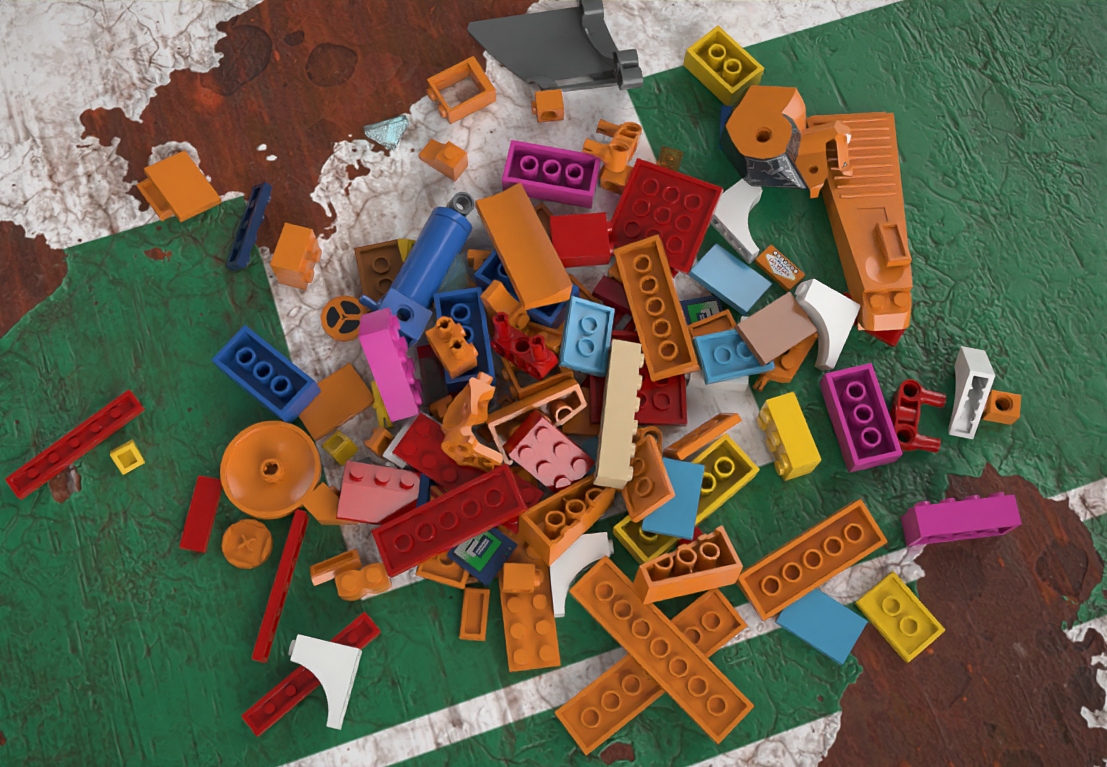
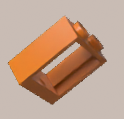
M474 56L427 79V95L432 102L435 101L437 103V110L442 118L446 117L450 125L496 101V89ZM470 76L481 93L450 109L439 91Z
M559 352L558 355H555V356L557 357L558 362H559L560 352ZM501 358L503 368H500V372L504 381L510 382L511 385L508 387L514 400L517 398L518 400L524 399L568 378H574L572 369L559 366L557 363L555 368L558 374L521 388L514 373L522 369L505 358Z

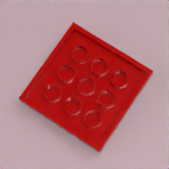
M637 158L612 216V234L608 235L609 242H613L614 248L617 249L659 235L670 269L689 275L724 190L722 187Z
M612 330L610 345L613 339L641 344L637 331ZM644 357L643 366L639 368V375H642V384L640 390H637L636 397L640 398L638 412H635L634 420H638V425L686 426L688 422L685 374L653 382ZM589 374L590 424H600L605 376L598 377Z

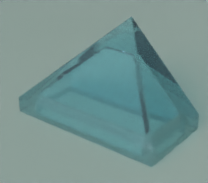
M401 115L363 126V130L368 138L394 151L408 127L409 121L406 115Z
M456 254L437 293L472 288L461 254Z

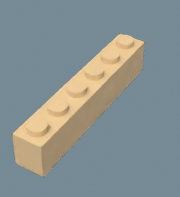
M613 339L609 347L594 485L623 489L626 483L632 480L633 467L629 465L630 458L634 457L636 444L632 443V435H636L638 420H634L635 412H638L640 398L636 397L637 390H640L642 384V375H639V368H642L644 363V354L641 353L642 344Z

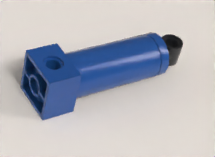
M466 192L456 193L446 207H436L433 209L385 295L378 302L366 295H362L359 299V303L372 310V312L390 307L392 315H397L400 323L398 331L400 337H405L408 349L419 340L433 313L430 311V308L434 303V294L439 293L472 231L471 223L466 217L474 209L475 204L472 196ZM456 203L460 204L463 210L459 209Z

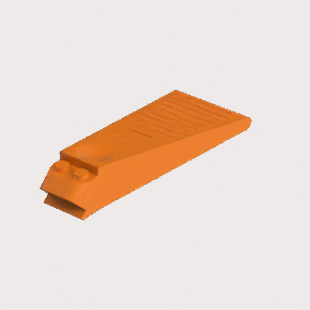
M871 112L806 117V129L838 120L849 127L852 135L851 142L848 143L849 166L853 167L852 176L844 175L839 170L837 142L831 139L826 143L828 176L821 187L849 293L853 301L861 305L856 316L857 330L870 331L906 329L910 326L911 315L910 290L913 287L910 264L886 267L875 230L876 223L900 220L908 245L894 113Z

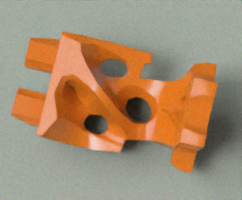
M479 372L477 378L472 377L448 407L441 426V430L445 434L441 447L458 465H469L489 472L494 469V465H501L503 457L501 453L480 444L471 431L472 426L486 422L488 418V403L495 391V387L490 385L493 377Z

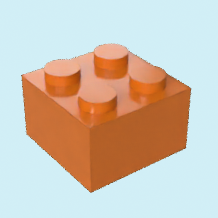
M285 223L270 262V266L279 284L306 290L308 283H312L314 266L316 262L320 261L322 250L319 247L313 230Z

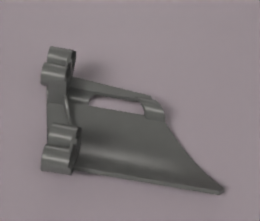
M576 0L577 7L474 21L469 23L466 30L483 49L506 69L528 84H537L541 91L561 89L562 92L611 86H618L619 90L643 87V75L639 67L636 48L618 50L603 19L604 7L602 0ZM589 76L594 80L558 86L555 82L556 80Z

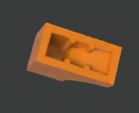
M431 139L418 154L421 161L454 182L457 181L468 167L467 152L450 141L443 144Z
M494 280L480 296L492 323L493 316H496L498 312H505L509 318V325L519 331L529 322L530 318L527 311L523 309L521 303L508 293L502 282Z

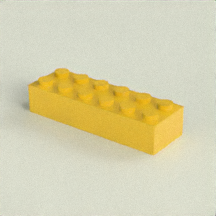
M727 433L722 435L690 462L705 465L694 529L751 481L760 470ZM629 515L614 526L613 535L640 565L667 553L681 539L642 531L643 519L635 523L631 521Z

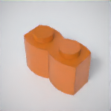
M372 563L363 567L360 571L348 570L335 577L338 594L345 601L361 599L368 593H382L392 587L391 578L388 576L383 563Z

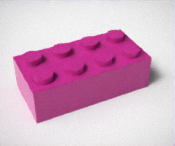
M511 140L502 177V190L505 191L521 182L529 198L592 209L601 158L588 153Z
M389 307L361 315L358 337L390 420L393 422L420 414V404H423L421 395L423 386L420 378H415L414 372L416 368L413 358H408L407 356L408 345L404 336L400 337L397 315H392Z
M872 363L826 373L819 384L848 473L895 462L903 453Z
M997 492L988 495L989 498L980 499L979 495L965 497L964 501L955 502V498L940 500V504L931 505L930 501L915 503V507L908 509V512L901 517L906 545L908 547L1004 535L1021 525L1015 495L1005 496L1004 492Z

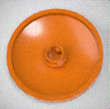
M264 421L244 429L230 442L221 461V483L229 500L242 512L256 518L277 519L294 513L296 509L302 508L303 504L301 502L318 487L322 471L321 458L312 439L299 427L283 421Z

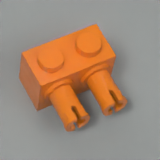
M443 316L437 320L435 327L425 332L427 341L452 380L477 366L476 356H478V352L472 343L468 344L464 339L466 334L460 323L455 325L452 318Z

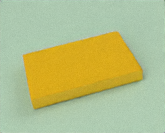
M891 571L855 602V605L906 663H909L945 631L943 626L894 571Z

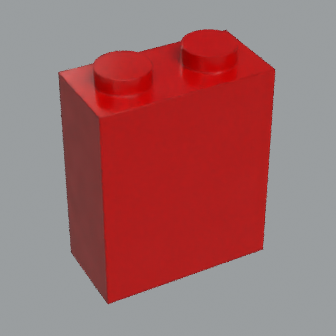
M606 212L550 216L551 243L564 268L609 265L610 256H614V244L609 242L608 235L612 234L611 220L607 221Z

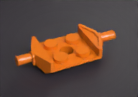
M815 332L789 349L787 354H782L773 360L775 369L759 373V378L753 385V388L756 390L760 384L757 391L762 392L764 386L770 380L789 383L817 339L818 333Z

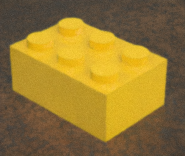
M719 25L686 49L683 65L726 106H732L742 92L750 85H758L764 71V67Z
M791 392L766 400L758 414L757 423L760 430H764L766 434V446L770 453L773 452L775 457L774 465L779 476L782 475L783 480L787 481L811 473L820 463L821 458L795 393Z

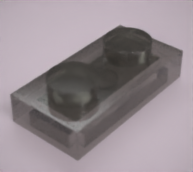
M437 356L418 359L426 407H430V404L449 395L444 366Z

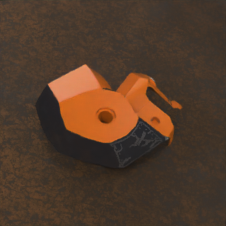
M750 85L742 92L726 118L721 133L720 145L729 162L750 186L809 189L811 191V198L818 197L819 191L828 176L826 143L831 139L837 142L839 170L844 175L852 176L853 167L849 166L848 143L852 139L849 127L835 120L806 129V107L797 88Z

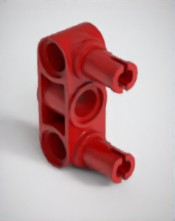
M498 312L492 318L495 331L494 338L490 341L491 347L497 354L532 377L541 380L558 363L557 357L546 348L545 339L542 335H534L532 338L509 325V318L505 312Z
M913 379L905 380L896 389L893 396L890 418L896 436L900 434L906 439V443L898 439L902 452L919 449L937 453L941 440L939 438L919 435V432H917L921 411L920 405L926 404L942 408L945 405L946 393L925 390V387ZM903 390L911 392L912 397L906 396Z

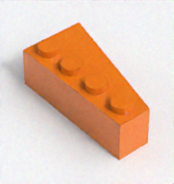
M571 377L488 414L485 423L498 452L502 454L503 463L511 465L514 459L507 454L503 445L535 409L557 427L560 424L563 425L585 408L587 403L579 383Z
M595 472L519 515V534L548 566H551L614 504L615 488L594 485Z
M722 525L715 528L714 532L708 535L705 533L697 537L696 541L688 545L683 544L669 554L665 553L640 565L633 583L642 604L735 584L743 565Z

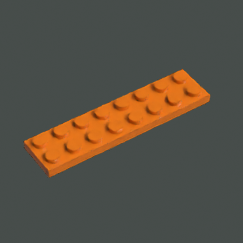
M522 466L510 468L513 473L538 488L537 478ZM498 525L495 527L518 544L505 563L535 564V571H540L539 587L535 586L534 593L503 592L504 565L498 572L509 672L560 666L548 565L519 533L516 536Z
M606 555L569 590V593L717 745L754 707L736 686L653 603L642 604L634 584Z
M718 588L708 590L670 620L707 658L748 626ZM627 654L556 710L554 714L587 756L663 695L665 691Z

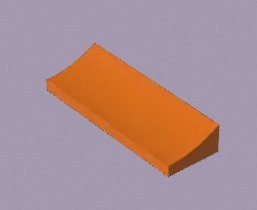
M521 182L503 192L476 200L475 208L523 309L527 310L568 301L573 284Z
M659 235L614 249L651 380L654 382L680 374L701 371Z
M862 499L854 500L742 570L736 585L750 602L761 621H765L888 541Z

